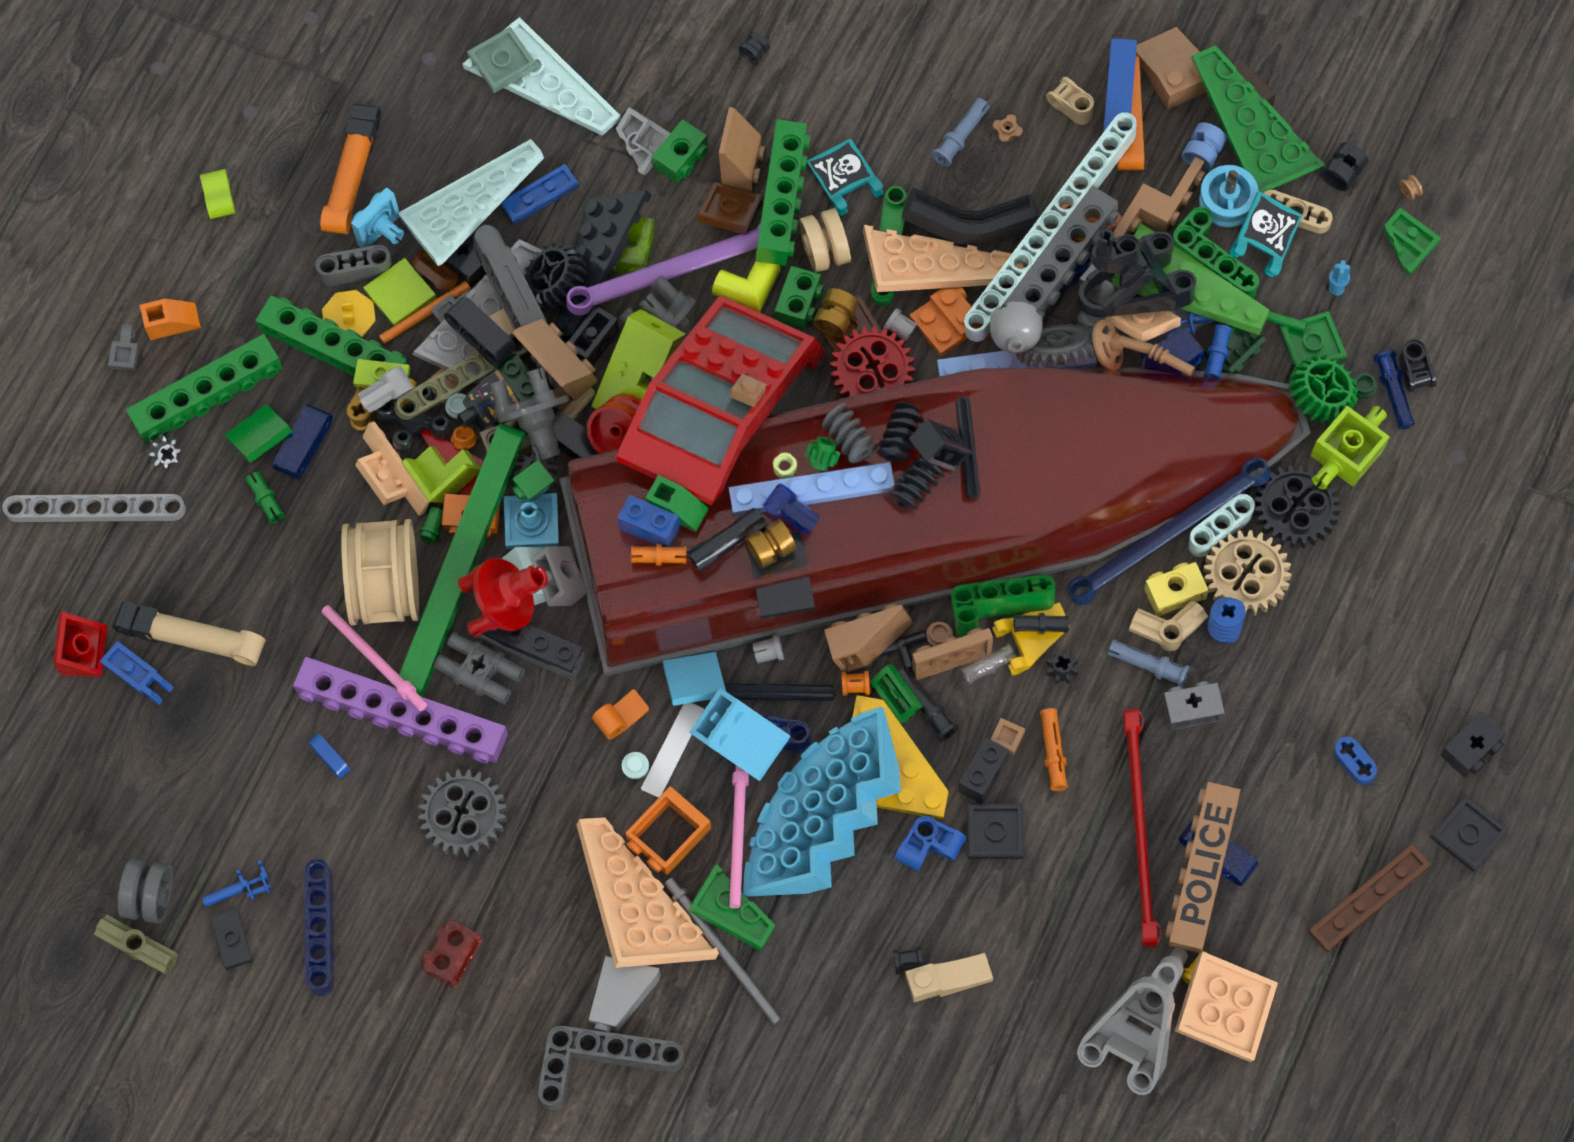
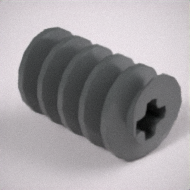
M844 402L833 408L826 415L822 428L825 431H829V437L835 439L836 446L842 447V453L846 456L849 455L848 460L850 463H859L869 458L876 451L879 443L870 445L874 436L871 434L866 437L863 436L867 428L863 426L857 429L861 420L859 418L850 420L854 412L850 410L844 413L848 406Z

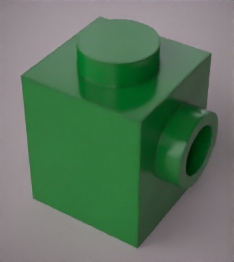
M537 460L513 478L514 487L512 490L520 501L525 499L527 502H533L554 486V479L540 461Z

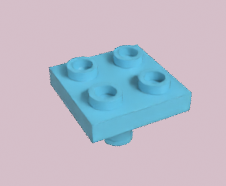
M387 187L381 193L375 194L370 204L364 210L357 212L351 222L357 244L361 248L371 246L381 235H384L393 244L398 243L396 237L401 240L404 235V231L393 224L399 218V209L394 193Z
M557 493L542 494L533 502H527L525 499L520 501L517 496H504L506 550L514 549L515 547L559 546Z

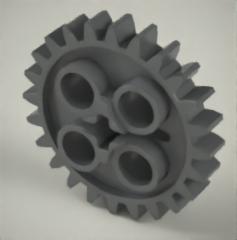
M457 769L456 777L453 778L446 772V781L443 782L437 777L436 782L438 786L436 788L431 785L427 786L431 794H422V799L427 804L418 806L419 810L424 813L419 815L418 819L420 822L425 823L420 828L422 832H429L426 835L428 842L435 840L433 843L435 849L443 845V853L445 855L451 849H453L455 857H458L460 851H464L466 857H469L471 849H474L479 855V846L483 845L485 848L490 849L488 840L491 839L497 842L498 838L495 831H504L503 826L499 824V822H507L506 816L500 814L507 811V806L500 804L505 800L504 795H496L500 791L499 786L494 785L490 787L492 784L490 777L482 781L483 776L481 772L475 778L472 777L470 769L467 770L465 776H462L460 770ZM454 792L463 793L461 799L457 801L449 799L450 795ZM471 792H474V795L470 798L469 802L467 803L469 794ZM478 802L488 803L487 807L482 811L474 809ZM466 808L468 814H462L461 818H459L458 812L463 813ZM443 816L451 817V821L447 825L438 824V820ZM458 825V830L456 834L452 835L451 832L454 831V829ZM467 826L476 827V831L472 835L463 834V830Z

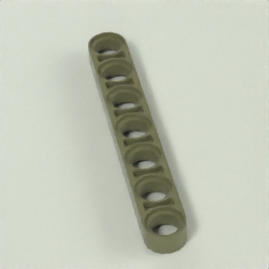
M513 333L509 334L512 339H517ZM522 344V350L514 351L511 355L516 353L518 357H521L529 351ZM477 352L400 396L395 403V413L403 420L412 419L490 375L495 370V366L491 365ZM467 364L477 365L479 374L477 376L469 375L466 372ZM446 376L455 377L458 382L457 387H447L444 383V378ZM423 389H433L436 393L435 400H426L422 395ZM405 400L412 402L414 411L412 413L403 412L400 403Z

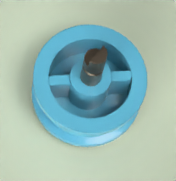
M1234 165L1219 166L1205 176L1201 186L1199 206L1207 208L1212 213V224L1224 228L1240 226L1244 223L1258 192L1256 180L1247 170Z

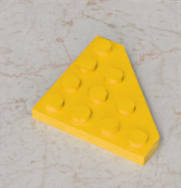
M857 695L852 718L878 707L884 708L899 765L901 793L876 799L877 808L944 820L949 792L884 700Z

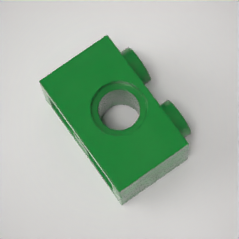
M682 119L651 156L653 168L678 184L682 178L689 176L694 163L706 155L708 151L707 135ZM679 151H686V152H687L685 155H677V154H676V153H678Z

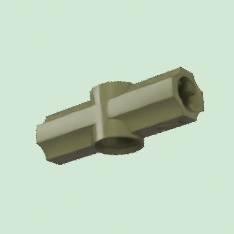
M107 914L101 918L96 926L94 935L97 938L164 975L171 971L176 963L178 956L176 952L145 936L140 930L132 929ZM142 940V944L138 949H130L133 941Z

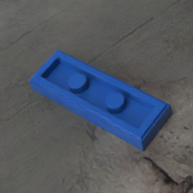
M563 164L505 198L500 203V206L513 225L578 188L579 183L566 164Z

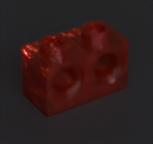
M450 919L446 926L442 925L436 935V940L438 941L433 950L429 949L426 952L422 964H424L423 969L427 975L456 988L482 940L478 933ZM454 936L464 937L460 945H450V940ZM443 959L450 961L447 969L438 970L436 968L439 961Z

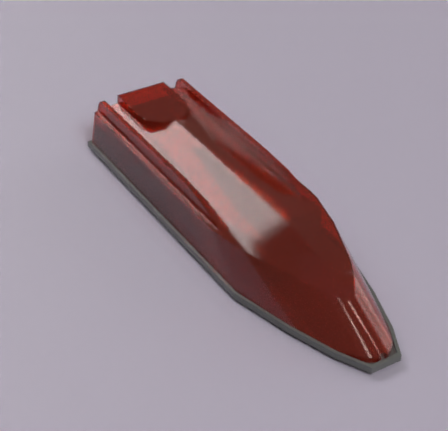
M982 368L768 415L741 450L724 486V490L713 505L701 501L708 507V511L698 530L694 532L680 525V529L671 547L686 546V552H688L702 541L709 540L733 524L741 515L733 516L729 487L781 479L773 471L774 458L780 453H789L796 459L797 471L794 477L890 462L894 484L900 482L899 478L902 474H906V469L909 466H913L914 459L920 458L919 451L915 446L913 452H905L911 456L909 462H893L880 457L877 454V450L880 449L878 446L869 458L852 464L848 460L849 455L846 456L842 453V447L836 446L835 451H839L840 456L837 464H834L833 467L829 466L828 470L823 471L815 469L808 464L810 457L804 455L808 443H811L812 440L816 441L818 437L828 438L835 442V439L829 437V431H825L822 428V423L826 415L833 408L844 402L848 404L844 413L850 410L854 412L850 420L852 421L857 418L861 420L857 429L865 426L867 431L863 436L873 435L874 439L870 443V445H873L875 443L880 444V441L884 439L883 433L887 429V422L891 420L890 414L894 410L893 405L896 402H908L919 409V414L925 418V421L928 419L953 428L959 434L955 400L959 397H969L981 494L978 499L970 500L966 498L961 463L954 471L941 467L945 474L944 478L935 476L934 478L937 480L938 485L936 487L930 484L927 485L932 493L930 495L921 493L925 498L924 503L915 500L919 508L917 511L908 509L906 512L899 509L888 499V492L760 512L767 526L780 519L789 532L801 531L807 566L757 578L753 577L746 541L720 557L718 562L701 573L692 565L687 553L686 564L661 563V566H656V563H631V546L656 547V545L619 530L617 517L629 495L646 502V496L656 479L615 461L619 450L571 460L568 462L567 476L559 479L582 579L588 592L586 594L606 677L662 664L663 660L705 654L773 638L774 634L783 636L831 625L839 621L853 620L863 613L874 614L880 612L883 607L891 604L902 605L905 608L951 597L953 588L958 585L1034 575H1048L1099 563L1131 547L1240 473L1243 464L1249 459L1263 458L1266 460L1269 469L1274 467L1310 437L1311 432L1305 414L1302 415L1300 407H1295L1296 400L1290 399L1292 391L1287 389L1289 384L1233 373H1221V378L1205 377V371H1193L1192 375L1188 376L1177 369L1119 368L1116 371H1110L1105 368ZM697 432L663 440L684 449L687 441L690 438L693 439ZM782 461L779 468L782 471H786L791 467V464L787 461ZM1264 468L1254 469L1249 475H1258ZM809 576L815 610L761 619L756 588Z

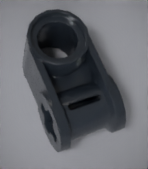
M1418 339L1406 341L1400 353L1399 362L1408 392H1414L1415 389L1425 386L1436 387L1435 371L1430 363L1425 344ZM1414 351L1419 357L1412 358L1407 352Z

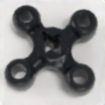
M423 389V397L428 401L434 400L432 389ZM389 401L375 410L376 417L380 422L390 423L397 421L401 424V430L396 431L392 439L394 449L401 454L412 450L414 444L413 436L420 435L423 430L430 431L433 437L437 439L448 437L451 431L450 420L444 415H436L432 418L423 412L412 419L403 420L396 415L394 410L395 403L393 401ZM409 402L401 409L405 413H412L414 405L412 402Z

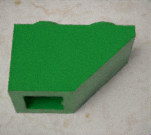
M659 475L646 496V502L678 515L680 525L694 532L698 530L708 511V507L683 486Z

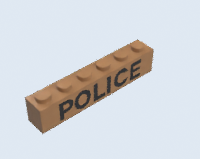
M1208 782L1207 788H1201L1197 805H1202L1200 816L1194 815L1191 831L1196 832L1194 842L1188 841L1185 857L1189 858L1187 869H1181L1178 884L1183 885L1181 895L1175 894L1172 911H1176L1175 921L1168 922L1165 937L1170 938L1169 946L1195 953L1203 951L1241 789Z

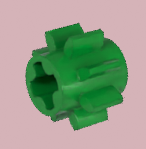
M818 437L816 441L812 440L811 443H808L804 455L810 457L808 462L810 466L826 471L829 466L833 467L834 464H837L840 452L835 451L836 443L834 441Z

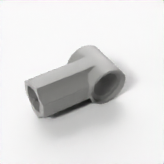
M400 365L381 376V380L364 389L358 395L364 408L371 413L392 399H398L403 394L414 389Z

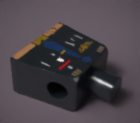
M498 369L494 370L472 389L462 401L466 410L459 413L457 419L463 428L476 423L479 429L484 431L493 424H500L494 409L496 403L489 386L491 383L504 380ZM505 382L511 401L515 402V404L519 403V400L507 382Z

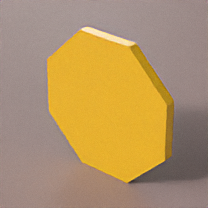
M357 290L335 293L322 308L323 320L325 318L330 319L343 330L351 329L357 332L361 338L376 322L374 302Z

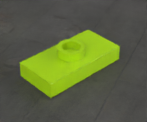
M358 359L353 384L355 387L368 388L381 380V376L400 365L409 378L410 366Z

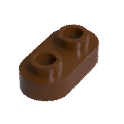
M418 251L412 264L419 274L426 276L440 290L447 291L455 288L459 280V276L455 271L444 263L438 266L426 251Z

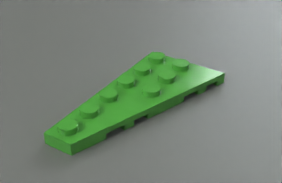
M1140 223L1134 236L1140 239L1154 232ZM1173 246L1171 263L1162 268L1165 274L1178 270H1187L1192 272L1197 280L1194 301L1180 309L1260 335L1268 318L1269 309L1176 246ZM1116 273L1114 275L1112 286L1120 288V274ZM1151 280L1137 294L1148 296L1158 294L1159 291Z

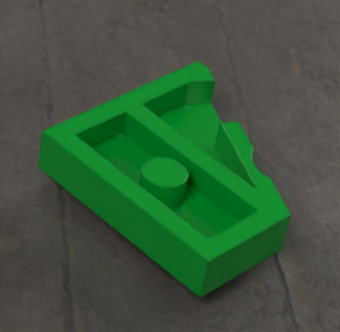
M1402 208L1397 210L1383 228L1404 272L1409 277L1441 241L1440 236Z

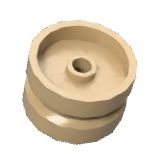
M835 208L821 212L820 224L813 215L799 219L803 246L815 273L829 269V255L836 266L851 262L845 231Z

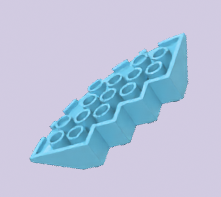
M883 707L861 713L851 718V722L841 728L835 727L830 730V735L820 743H813L801 755L802 759L791 772H786L778 782V790L770 803L766 802L757 822L760 824L756 835L751 837L749 846L752 849L749 862H746L744 871L743 894L746 897L807 894L831 888L830 862L855 856L853 831L878 824L876 799L901 793L899 765Z

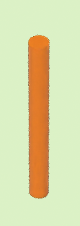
M464 281L379 335L381 342L385 345L432 315L430 310L451 294L454 299H457L468 289L471 290L469 284Z

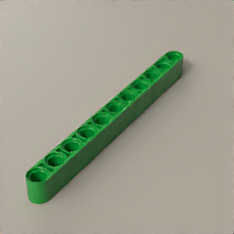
M500 423L495 431L399 674L404 681H409L416 688V693L420 697H423L434 672V663L441 654L464 596V592L458 586V579L473 572L525 440V431Z

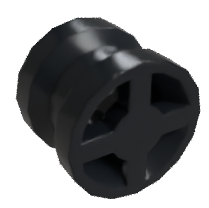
M751 32L748 35V40L741 43L738 50L746 60L753 64H758L761 60V55L770 50V45L760 34Z

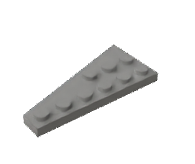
M519 239L511 247V251L523 275L526 274L524 268L530 265L529 259L533 260L536 252L540 253L542 250ZM487 274L466 295L487 316L503 309ZM444 319L412 355L447 370L476 352ZM470 363L466 365V372L471 376H477L479 368L477 365ZM484 377L483 379L477 381V382L474 383V384L478 385V384L481 383L486 377Z

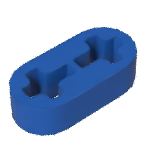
M319 733L308 741L313 751L339 779L351 771L343 759Z
M1340 738L1334 748L1336 760L1356 783L1361 785L1371 783L1377 773V766L1354 738ZM1342 745L1346 748L1352 747L1351 755L1354 759L1348 753H1341ZM1357 762L1363 769L1366 767L1370 769L1368 777L1365 774L1361 776L1358 774L1360 768Z

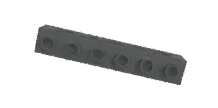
M1091 186L1004 302L1003 307H1007V303L1012 301L1025 302L1033 305L1036 308V312L1039 315L1041 314L1043 320L1045 309L1049 304L1051 306L1055 304L1060 296V289L1064 284L1066 286L1070 284L1074 278L1075 269L1078 265L1082 266L1087 261L1090 255L1089 250L1093 245L1097 244V232L1101 230L1103 236V229L1107 228L1108 225L1112 226L1118 219V201L1096 187ZM1090 217H1095L1098 219V221L1091 223L1088 222L1087 219ZM1075 237H1081L1084 239L1082 242L1079 243L1072 241V239ZM1059 257H1067L1069 259L1067 262L1057 261ZM1047 276L1054 278L1052 282H1044L1042 279ZM1032 296L1039 298L1037 302H1029L1027 299Z

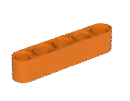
M1136 55L1131 109V114L1136 119V137L1117 162L1118 171L1144 170L1139 55Z

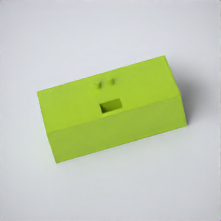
M642 309L629 315L594 398L592 407L598 409L611 397L622 393L634 395L642 400L649 383L680 346L686 334ZM661 393L649 407L651 409L652 414Z

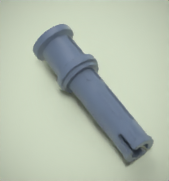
M977 98L952 132L946 133L942 144L938 149L932 151L931 155L938 164L950 167L952 158L958 151H962L965 144L964 141L984 114L990 109V106L986 105L987 102L985 100Z
M1116 639L1112 641L1108 652L1109 656L1154 673L1157 679L1161 680L1164 678L1176 683L1177 686H1184L1191 669L1189 665L1181 666L1170 661L1169 657L1162 656L1159 658Z

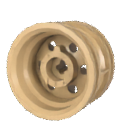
M405 519L404 525H399L398 520L356 523V527L351 529L349 523L343 524L341 542L346 609L350 625H357L358 619H362L364 624L404 622L406 616H411L412 621H418L419 583L412 520Z

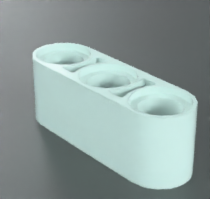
M1238 494L1191 531L1188 548L1191 554L1197 557L1208 555L1212 546L1218 547L1220 539L1226 541L1229 533L1234 535L1247 525L1252 518L1255 507L1253 499L1249 495ZM1238 506L1245 507L1248 510V512L1239 513L1238 511H1236L1235 508ZM1223 522L1228 528L1219 529L1215 523ZM1204 538L1208 543L1199 545L1195 542V539Z

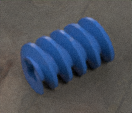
M1223 597L1213 603L1207 628L1214 640L1231 643L1239 638L1246 614L1242 601L1231 597Z

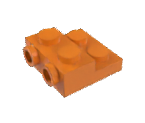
M962 287L941 288L930 296L929 302L909 315V319L918 324L916 328L940 357L968 339L965 334L964 318L972 306L965 300L967 299V294ZM973 323L970 327L978 329L982 327V324Z

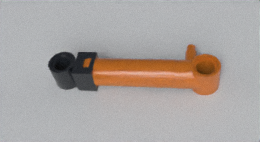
M353 104L345 131L346 142L327 206H324L322 210L321 231L348 234L350 231L352 210L369 151H373L376 132L380 126V107Z

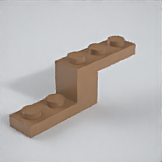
M1195 157L1171 197L1143 183L1113 232L1114 238L1129 235L1130 232L1135 233L1141 221L1162 232H1167L1170 225L1174 227L1181 216L1179 212L1183 205L1187 207L1192 199V189L1195 185L1200 186L1206 172L1203 171L1205 161Z

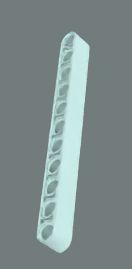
M1120 113L1113 119L964 318L965 334L969 340L979 342L987 337L990 333V317L995 308L989 309L986 305L988 303H995L998 305L997 307L1000 306V309L1003 308L1004 302L1091 186L1099 188L1136 137V119L1132 114ZM1126 126L1129 127L1130 130L1122 131L1119 128ZM1106 146H1113V147H1115L1116 149H1114V150H1106L1105 147H1106ZM1093 165H1098L1101 168L1098 170H1093L1090 167ZM1084 185L1086 186V188L1083 190L1076 189L1075 186ZM1068 204L1072 207L1070 209H1062L1060 206ZM1048 224H1055L1057 227L1054 229H1048L1045 226ZM1035 243L1042 245L1039 249H1034L1030 246ZM1019 263H1024L1027 265V267L1019 269L1016 267V265ZM1004 283H1010L1011 285H1013L1011 288L1004 289L1001 287V285ZM973 323H980L983 325L981 328L978 329L970 327V325H972Z

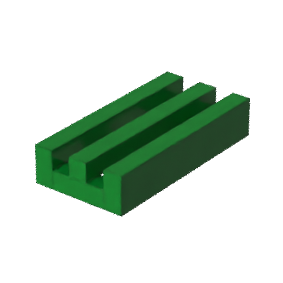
M893 664L886 665L870 681L900 724L906 723L909 717L914 716L916 711L923 707ZM881 679H883L884 682L887 684V686H888L889 689H890V692H889L888 689L885 687V685L882 683ZM895 699H898V701L900 702V704H901V705L903 706V708L906 710L905 713H904V711L902 710V708L899 706V704L896 702Z

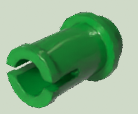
M436 507L429 509L425 524L419 529L422 540L434 543L435 539H439L438 531L442 524L443 510Z

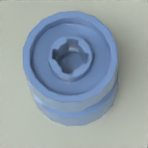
M1199 123L1181 156L1189 166L1195 157L1205 161L1203 171H1210L1217 159V154L1221 152L1227 141V136L1221 129L1212 124Z

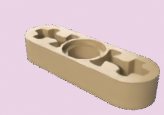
M1276 190L1264 192L1265 195L1282 204L1286 203L1285 206L1289 208L1297 206L1302 209L1303 216L1298 227L1319 234L1325 233L1330 229L1333 217L1327 208ZM1309 211L1311 212V214L1309 216V220L1307 221L1305 219L1307 217V212ZM1319 216L1324 217V221L1321 224L1316 223Z

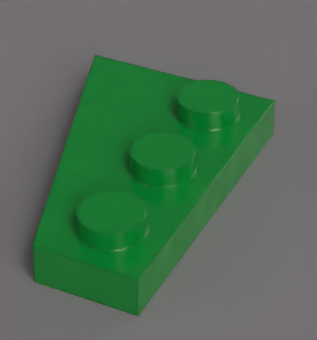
M716 863L690 906L689 912L762 951L775 928V924L753 901L750 902L742 892L740 908L729 907L730 879Z

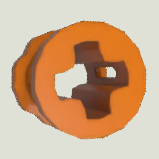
M864 671L863 674H847L842 672L843 696H847L848 693L862 692L865 695H870L869 671Z

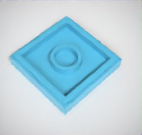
M716 652L663 660V669L673 706L710 700L719 688L726 691Z

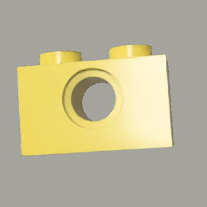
M1196 562L1189 565L1188 563H1181L1175 566L1173 571L1165 574L1163 572L1152 574L1146 580L1144 589L1155 615L1158 617L1184 608L1192 600L1196 603L1206 600L1208 588ZM1178 584L1182 590L1172 591L1169 585Z

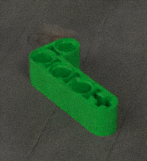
M1205 207L1193 209L1174 231V246L1254 299L1259 285L1258 275L1206 238L1211 230L1212 213ZM1195 221H1203L1205 225H1197ZM1187 239L1190 243L1183 244L1178 240ZM1203 253L1208 254L1210 258L1204 259L1199 255ZM1220 269H1229L1231 273H1222Z
M1048 575L963 584L956 586L951 591L952 616L955 633L959 638L967 636L968 632L979 628V618L1043 611L1052 608L1055 604V581Z

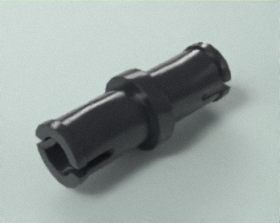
M1038 613V616L1014 615L1013 630L1014 632H1037L1043 635L1045 632L1068 633L1069 616H1045L1044 613Z

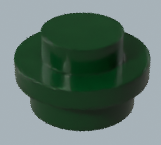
M1360 373L1353 378L1357 380L1354 387L1359 389L1357 397L1367 399L1376 393L1378 384L1371 374Z

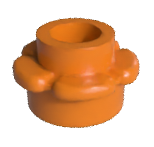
M458 427L451 436V442L454 443V447L460 450H468L474 447L477 440L476 434L470 427Z

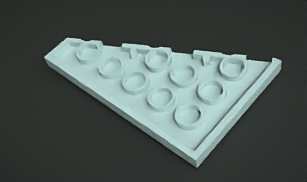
M530 139L402 210L398 215L412 235L439 266L452 255L544 159L543 154Z

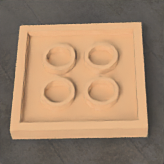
M1201 952L1195 964L1175 1032L1252 1062L1258 1050L1278 983L1220 958Z

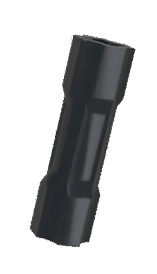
M753 507L738 517L733 524L686 552L695 569L701 573L718 562L720 557L746 541V537L759 530L763 532L767 523L760 512Z

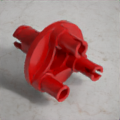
M492 558L475 567L473 572L459 578L458 586L460 590L464 593L474 590L475 599L483 613L482 616L468 623L470 634L478 637L489 630L500 628L505 631H516L526 626L534 612L533 594L537 593L540 589L542 590L548 583L545 570L541 566L534 568L533 565L519 570L507 560Z

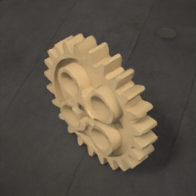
M1239 530L1235 539L1229 533L1227 535V543L1220 539L1218 542L1219 548L1211 547L1210 553L1212 555H1207L1205 560L1209 565H1204L1203 572L1208 574L1204 577L1205 583H1211L1208 586V593L1216 592L1213 601L1215 602L1223 597L1238 599L1243 602L1245 611L1247 612V609H1251L1253 615L1257 614L1259 607L1263 612H1267L1268 603L1276 607V598L1281 600L1284 598L1282 590H1288L1289 583L1286 581H1289L1291 578V573L1286 572L1290 570L1291 564L1284 562L1287 558V553L1279 554L1281 545L1272 547L1273 538L1270 537L1267 541H1263V533L1254 538L1252 530H1249L1247 537H1244L1241 530ZM1246 552L1250 555V558L1242 559L1237 553ZM1261 555V558L1253 566L1252 573H1248L1239 589L1234 591L1233 588L1240 582L1243 572L1246 573L1256 556ZM1267 566L1272 570V573H1262L1259 568ZM1231 572L1235 578L1231 580L1225 579L1222 573ZM1254 587L1257 593L1248 594L1244 588Z

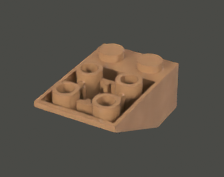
M891 604L883 607L880 612L874 614L863 613L858 615L856 620L849 622L839 621L832 624L831 628L825 629V634L833 661L842 672L846 673L870 666L913 623L911 617L902 605Z

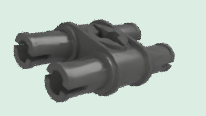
M453 632L447 645L449 648L467 656L464 663L459 664L440 654L434 663V669L453 678L456 685L461 684L476 692L477 696L486 695L505 705L510 698L511 690L492 681V677L498 672L519 682L524 674V667L506 659L503 652H497L483 645V642L480 640L473 642Z

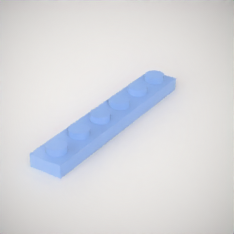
M1006 351L937 360L941 388L1005 374L1011 376L1043 368L1042 361L1038 362L1036 369L1033 366V360H1031L1030 365L1027 367L1025 361L1022 364L1017 359L1016 353ZM1087 353V362H1084L1083 358L1078 356V365L1076 366L1074 360L1071 359L1067 368L1096 367V356L1091 358L1089 353ZM1050 362L1047 363V368H1054ZM1057 365V368H1065V366Z
M888 462L729 487L733 516L743 515L753 507L759 512L886 493L894 491V480L891 463Z

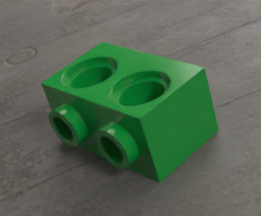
M791 266L775 309V320L785 325L805 330L807 323H812L816 307L813 306L816 299L820 300L823 294L824 285L821 284V274ZM801 285L810 286L808 290L799 289ZM794 307L802 309L799 313H794L790 310Z

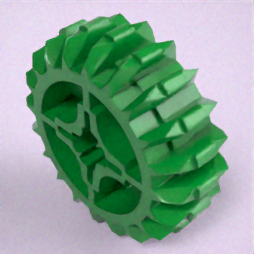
M1316 354L1311 358L1303 359L1300 364L1295 366L1293 373L1288 379L1290 383L1287 389L1292 391L1290 399L1296 400L1295 407L1302 409V415L1309 414L1311 421L1317 418L1320 424L1326 421L1331 424L1346 406L1353 410L1358 400L1356 395L1359 389L1354 387L1357 380L1350 378L1352 371L1346 372L1344 364L1339 365L1336 363V357L1329 360L1326 354L1321 357Z

